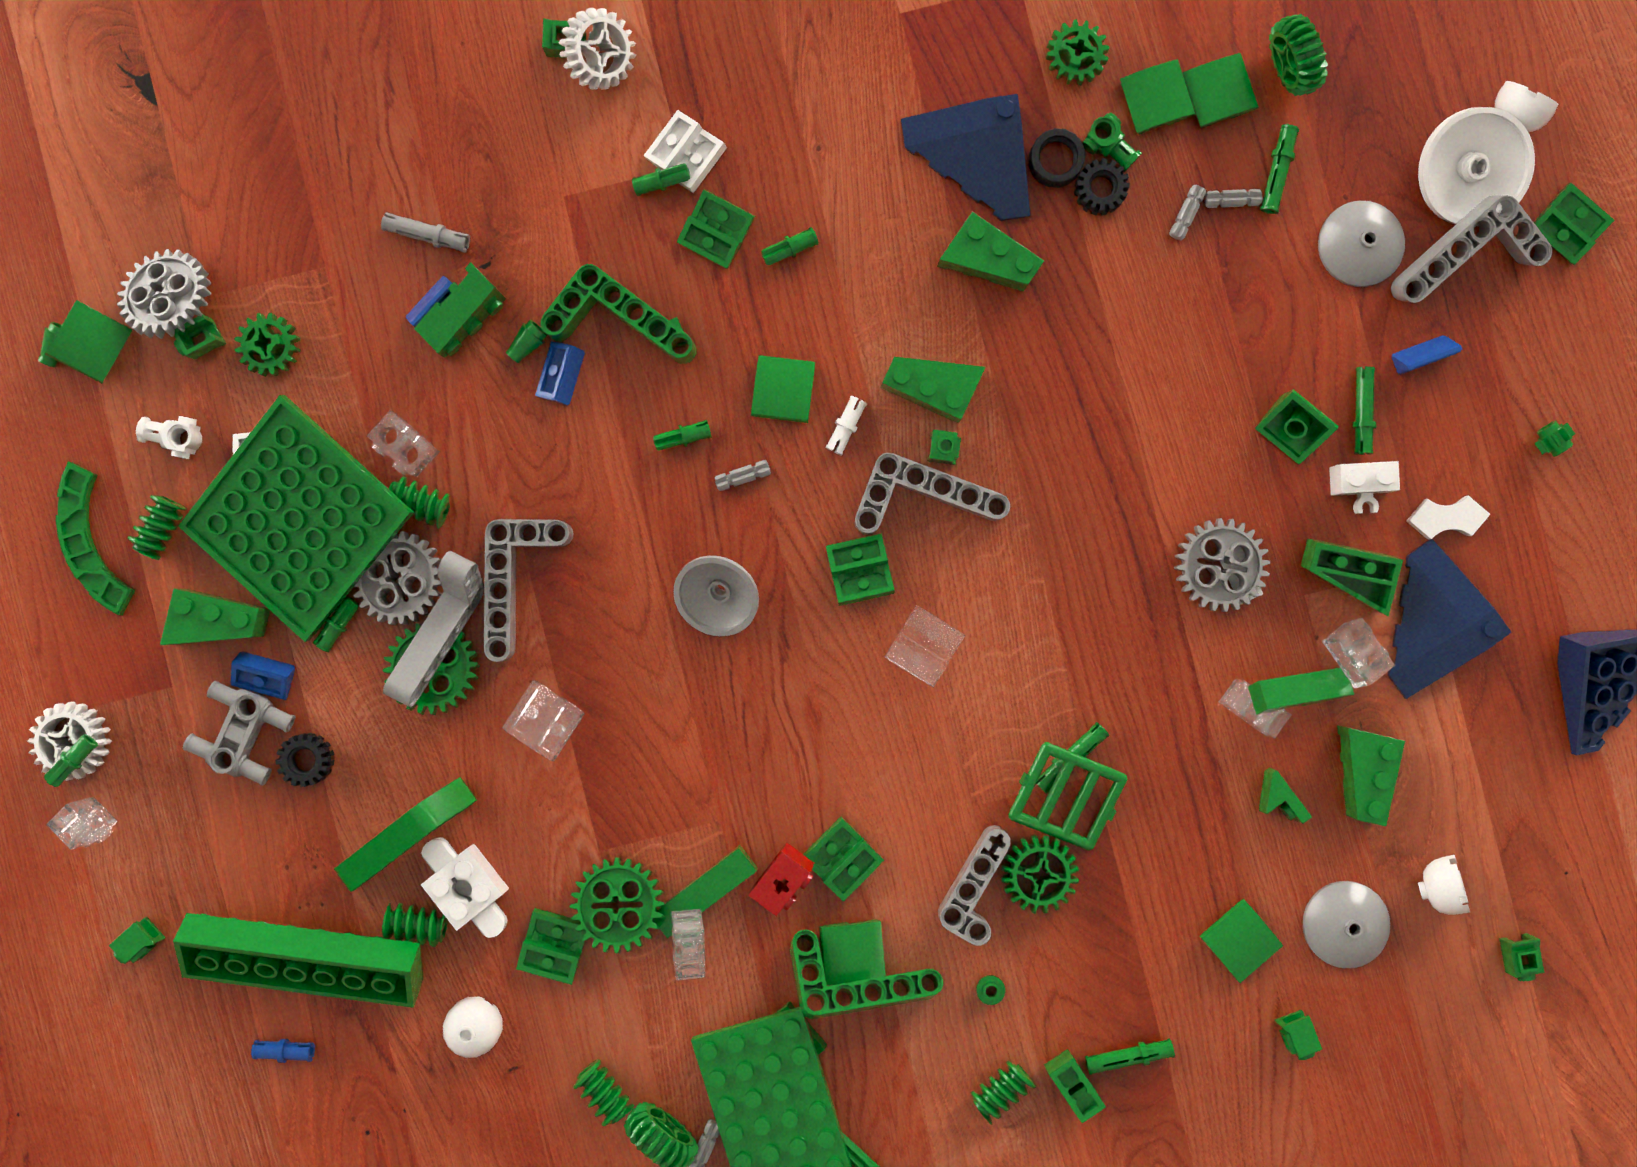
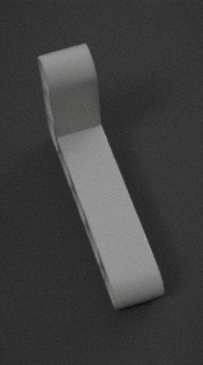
M1508 195L1489 196L1395 278L1391 285V293L1395 299L1400 301L1420 302L1495 235L1514 260L1522 265L1542 266L1551 259L1552 247L1514 197ZM1500 202L1502 205L1501 213L1498 215L1496 212V208ZM1478 222L1479 232L1475 235L1474 226ZM1517 224L1518 234L1514 236L1513 230ZM1456 243L1457 251L1452 255L1451 247ZM1534 246V248H1535V254H1534V256L1531 258V257H1530V251H1531L1532 247ZM1433 262L1435 265V270L1433 274L1430 275L1428 269L1430 264ZM1411 282L1413 289L1410 295H1407L1406 287Z
M884 453L878 457L854 523L857 530L862 534L868 535L877 531L895 485L992 521H997L1007 516L1010 511V502L1001 493L899 455ZM883 460L893 461L896 466L895 472L889 475L884 474L880 470V463ZM910 470L920 471L923 477L920 484L914 485L908 481L907 473ZM937 480H945L949 484V492L947 494L941 495L935 491L934 483ZM879 486L885 490L886 497L880 502L872 500L869 493L873 487ZM964 490H972L976 494V501L973 505H967L962 501L961 495ZM995 499L1002 503L1003 511L1000 515H994L989 511L988 506L991 500ZM865 513L872 514L876 520L875 526L870 529L862 527L859 521L861 515Z
M497 519L487 525L485 529L484 652L491 661H506L512 658L515 653L516 547L566 546L570 544L574 535L573 529L568 523L560 520ZM503 525L507 529V536L504 540L498 541L494 533L497 527ZM532 525L536 529V536L533 540L526 541L523 536L524 529ZM561 525L565 529V537L561 541L556 542L552 537V531L556 526ZM499 554H503L507 559V564L502 570H498L494 564L495 558ZM499 583H503L507 589L506 595L502 599L497 598L494 594V588ZM498 612H502L506 616V624L502 628L497 627L494 623V616ZM497 641H502L506 645V652L502 657L497 656L493 649Z
M448 551L444 555L437 570L444 592L388 677L383 688V694L408 707H412L417 702L479 604L484 593V585L478 565L452 551Z

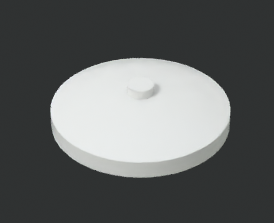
M1474 107L1451 115L1432 132L1421 153L1418 179L1426 204L1441 219L1457 224L1489 196L1508 195L1514 197L1519 203L1527 192L1534 173L1535 153L1532 139L1522 122L1507 111L1498 108ZM1500 202L1496 208V212L1498 215L1501 213L1502 205Z

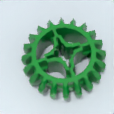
M1302 14L1280 19L1279 22H1276L1271 27V34L1269 36L1271 42L1269 48L1272 53L1271 58L1274 62V68L1277 71V77L1281 79L1282 85L1286 86L1287 91L1294 96L1313 93L1325 84L1328 74L1326 69L1328 63L1325 58L1327 53L1324 51V43L1321 42L1320 33L1316 32L1315 25L1310 23V19Z
M1035 834L1031 835L1032 844H1028L1025 838H1021L1020 842L1023 847L1019 850L1013 844L1011 849L1016 854L1011 856L1006 853L1004 856L1007 861L1011 862L1010 865H1001V870L1009 873L1000 877L1003 883H1010L1005 886V893H1013L1010 898L1013 903L1021 900L1019 907L1022 910H1025L1030 904V911L1034 914L1038 911L1039 905H1041L1044 914L1048 913L1049 904L1055 910H1059L1057 901L1061 899L1063 903L1067 904L1069 900L1064 894L1068 892L1074 895L1076 892L1069 886L1070 883H1079L1077 877L1071 876V874L1079 871L1077 865H1070L1076 860V857L1073 854L1065 856L1069 851V847L1064 845L1059 848L1060 840L1057 838L1053 839L1050 845L1048 835L1042 836L1041 843H1039L1038 837ZM1039 852V854H1036L1035 861L1032 864L1019 866L1028 855ZM1048 852L1058 857L1062 866V873L1049 869ZM1040 868H1042L1045 873L1049 874L1040 876L1038 882H1036L1037 878L1031 873L1039 872ZM1017 875H1022L1024 878L1031 880L1032 895L1020 889ZM1060 882L1052 892L1041 896L1048 884Z
M648 1102L639 1103L629 1113L624 1124L626 1135L645 1157H648L660 1167H689L692 1164L699 1148L695 1138L685 1128V1125L681 1124L661 1107L658 1108L655 1104Z

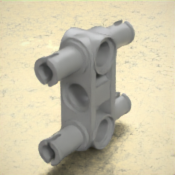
M214 681L207 691V697L228 705L230 710L214 744L192 733L186 738L183 750L204 758L207 765L216 773H226L233 777L242 775L263 786L268 781L272 769L249 760V754L263 723L266 722L287 733L292 728L296 716L273 707V703L263 694L252 693L245 689L237 691L219 683V681ZM250 699L256 704V710L253 714L247 709V702ZM225 752L231 756L232 762L230 766H227L223 761Z

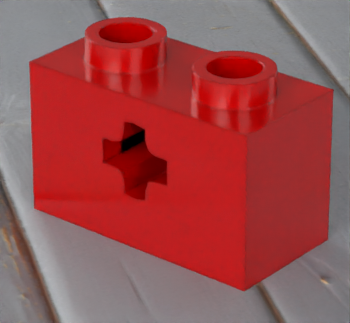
M786 843L753 885L748 896L775 916L782 909L787 911L797 898L794 895L797 889L801 887L804 890L812 880L814 875L811 874L814 862ZM784 878H785L786 880H788V881H786L784 884H783L782 882H780V881H782Z

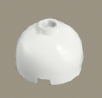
M1511 81L1504 83L1495 100V108L1507 111L1522 122L1528 132L1539 130L1545 126L1553 117L1559 105L1540 92L1536 94L1529 91L1528 87Z
M1455 855L1433 860L1423 871V882H1418L1422 899H1429L1432 907L1440 913L1456 915L1471 912L1468 904L1463 905L1468 903L1460 870H1458L1457 864H1453L1457 863Z
M467 997L458 1001L448 1011L443 1023V1038L447 1047L455 1054L465 1058H474L489 1052L501 1036L503 1030L502 1016L494 1004L491 1005L482 997Z

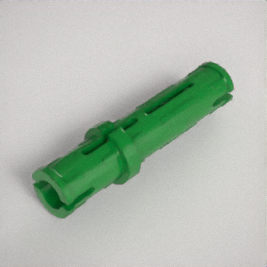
M1283 124L1280 127L1281 130L1276 149L1272 150L1271 157L1273 162L1262 206L1260 207V210L1264 213H1279L1290 162L1295 159L1293 151L1300 130L1295 125Z
M1365 366V369L1363 367L1356 368V420L1352 422V428L1355 429L1354 454L1356 455L1374 454L1373 429H1376V421H1374L1375 367Z
M1096 722L1068 750L1087 757L1110 735ZM1054 758L1048 769L1039 776L1036 784L1045 794L1049 793L1064 761Z
M1168 1038L1167 1040L1145 1044L1144 1041L1138 1042V1046L1085 1056L1088 1073L1092 1075L1142 1063L1144 1066H1147L1152 1061L1170 1057L1174 1058L1175 1052L1172 1041Z

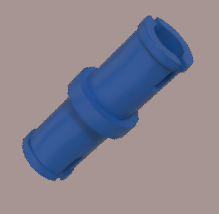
M280 1039L279 1042L255 1040L251 1049L252 1059H275L279 1063H286L287 1060L311 1062L315 1054V1044L313 1042H290L289 1039Z

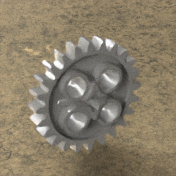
M166 249L162 256L159 252L155 251L154 259L150 260L147 256H144L145 264L141 266L135 263V273H126L130 279L120 283L126 289L117 293L123 299L117 303V306L122 309L119 314L125 319L124 322L140 335L145 334L149 338H152L155 334L158 338L163 339L165 332L173 337L176 328L184 332V324L186 322L194 325L195 322L192 317L194 315H203L199 307L208 306L203 297L211 295V292L206 288L211 285V281L206 278L209 273L203 268V265L189 253L183 254L177 249L173 254L169 249Z
M1218 518L1215 521V527L1210 520L1205 521V530L1199 525L1194 526L1196 535L1186 533L1185 537L1189 543H1179L1178 546L1184 552L1174 556L1182 561L1181 565L1174 566L1175 570L1182 571V575L1177 577L1176 581H1185L1186 583L1181 591L1191 590L1192 593L1189 600L1194 601L1200 598L1199 607H1205L1209 602L1210 611H1216L1218 605H1220L1222 612H1228L1229 604L1234 610L1240 609L1239 601L1244 605H1249L1248 595L1258 597L1259 593L1255 588L1266 586L1260 578L1270 575L1267 571L1262 570L1263 566L1270 564V561L1262 560V555L1266 554L1268 549L1259 550L1258 548L1263 539H1252L1255 533L1254 529L1245 533V523H1240L1235 528L1234 519H1229L1224 526L1222 518ZM1208 540L1213 541L1216 545V552L1213 556L1208 555L1205 551V544ZM1237 546L1242 547L1245 553V557L1241 562L1237 561L1233 556V551ZM1203 558L1213 562L1224 559V563L1245 567L1247 571L1244 573L1234 569L1221 570L1219 566L1198 563L1197 559ZM1204 568L1211 575V579L1207 584H1203L1199 579V573ZM1232 574L1236 575L1239 579V586L1236 590L1230 589L1227 584V580Z
M401 531L399 537L396 534L354 586L359 587L360 591L353 596L354 598L364 599L359 607L369 608L368 616L375 617L378 615V622H385L388 619V624L396 625L398 621L402 625H408V618L414 622L419 621L418 613L425 616L429 615L426 606L434 607L436 603L433 597H440L442 595L437 590L438 586H442L440 580H438L437 566L442 559L433 558L437 549H427L429 541L423 539L419 542L418 535L412 534L409 537L407 532ZM408 552L410 554V562L408 565L403 566L402 557ZM389 555H391V562L388 559ZM383 564L384 573L378 578L376 570L379 565ZM419 578L421 587L418 592L414 593L412 585ZM393 590L395 594L394 601L388 604L387 594ZM405 594H406V595L408 596V598H409V600H408L407 602L405 601V600H406Z

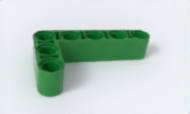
M585 264L577 270L541 318L540 325L542 330L552 340L562 342L572 335L595 303L598 302L680 364L690 363L697 354L696 345L688 334L593 264ZM592 275H597L598 279L594 285L587 286V278ZM620 292L619 300L614 303L608 302V297L611 293ZM580 298V303L576 308H568L570 300ZM643 309V314L639 319H630L633 310ZM557 320H562L561 329L551 332L552 324ZM657 326H666V331L662 336H653V330ZM686 342L689 344L688 350L685 353H675V348L679 343Z
M457 778L407 811L334 868L335 872L348 890L353 892L431 832L476 802V797L462 778Z
M810 930L798 931L790 943V954L799 1006L804 1016L809 1019H819L928 1000L937 995L943 987V978L934 969H924L827 986L816 934ZM797 940H808L811 944V950L808 952L801 951L797 947ZM806 967L812 968L816 972V980H805L802 976V969ZM927 977L933 981V991H927L923 988L922 978ZM895 982H900L906 987L905 996H899L894 992L893 985ZM865 988H875L878 992V1000H868L865 996ZM838 992L847 993L850 998L848 1006H842L837 1002L836 994ZM809 997H817L822 1004L821 1010H811L807 1005V999Z

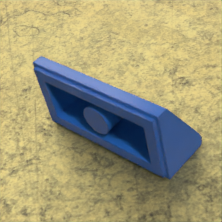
M442 276L406 315V319L410 324L416 327L436 302L441 304L451 294L448 290L452 284L450 280Z
M1439 336L1392 354V360L1397 373L1401 375L1461 352L1462 347L1447 336Z
M551 341L535 396L569 405L585 355L584 350L573 345Z
M240 652L231 663L230 685L286 700L293 680L295 666L247 652Z

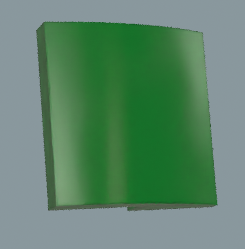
M1241 53L1223 57L1183 72L1201 128L1229 117L1233 119L1259 108Z
M1178 59L1120 78L1138 135L1167 124L1169 126L1196 115Z
M1568 183L1534 223L1551 247L1572 265H1575L1594 246L1595 240L1615 220L1574 184Z
M703 189L692 215L688 216L677 243L728 269L756 216Z
M76 300L45 355L102 384L130 336L132 329Z
M758 355L751 416L808 423L815 362Z
M882 533L826 546L839 606L895 594Z
M842 816L803 854L814 862L812 870L843 902L884 861Z
M1244 899L1240 900L1200 935L1205 944L1239 983L1283 947V944Z
M535 908L531 915L516 969L572 985L585 941L582 939L586 931L577 932L575 930L581 924L580 920H571L570 917Z
M875 919L851 924L842 922L819 926L826 985L886 976L880 920Z

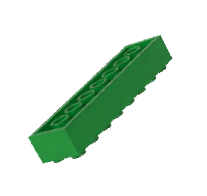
M186 913L173 940L182 978L411 1008L415 1006L423 981L420 943L408 940L398 941L378 936L368 937L352 933L330 932L323 929L314 930L299 928L293 925L284 926L268 924L263 921L253 922L232 917L223 918Z

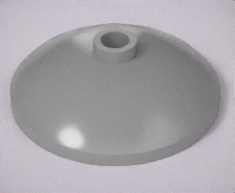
M1353 201L1337 208L1323 223L1318 237L1319 256L1329 274L1341 283L1354 287L1372 286L1387 279L1399 267L1405 252L1404 232L1396 216L1386 207L1371 201ZM1365 235H1369L1372 238L1371 244L1365 241Z
M703 556L690 561L682 568L674 583V600L679 613L692 627L705 634L713 636L737 634L750 625L759 607V593L751 575L741 565L725 557ZM718 585L723 586L726 590H721Z
M1338 881L1322 887L1311 897L1303 914V933L1312 952L1327 964L1338 968H1357L1374 960L1384 949L1390 934V916L1383 900L1372 889L1357 882ZM1352 924L1357 925V930L1354 933L1349 932Z

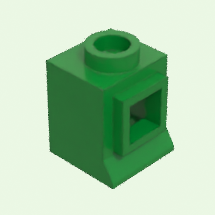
M543 18L542 48L547 57L567 58L559 55L560 52L565 51V46L558 43L559 40H557V33H562L563 28L570 27L567 21ZM586 31L583 33L581 41H586Z
M205 315L193 318L194 325L186 322L184 324V332L178 328L175 329L174 337L176 340L173 342L176 349L182 356L194 360L217 347L226 345L214 320ZM204 333L206 340L196 345L192 338Z
M933 429L930 435L932 440L927 461L955 465L956 460L959 458L961 438L957 436L958 433Z
M145 917L140 922H134L109 947L113 950L114 957L120 963L126 964L130 961L135 963L156 947V943L164 940L166 937L148 917Z
M1528 933L1522 934L1523 941L1514 942L1505 937L1499 938L1506 973L1517 978L1519 981H1532L1536 979V974L1545 973L1539 938ZM1527 955L1529 964L1523 965L1521 956Z
M1302 1010L1275 1019V1022L1282 1027L1279 1031L1286 1049L1292 1055L1295 1054L1299 1060L1310 1059L1315 1055V1052L1323 1050L1310 1016H1305Z

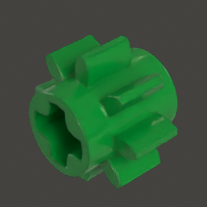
M1555 420L1537 431V435L1540 438L1537 439L1538 441L1535 442V445L1542 455L1546 452H1551L1553 457L1573 446L1570 439L1575 435V432L1568 423L1559 425Z

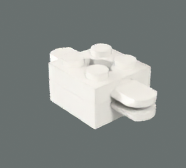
M443 837L434 838L427 842L421 854L435 874L421 884L426 893L456 931L472 920L485 937L491 938L499 935L505 929L508 919L495 900L502 896L509 887L475 844H472L458 855Z

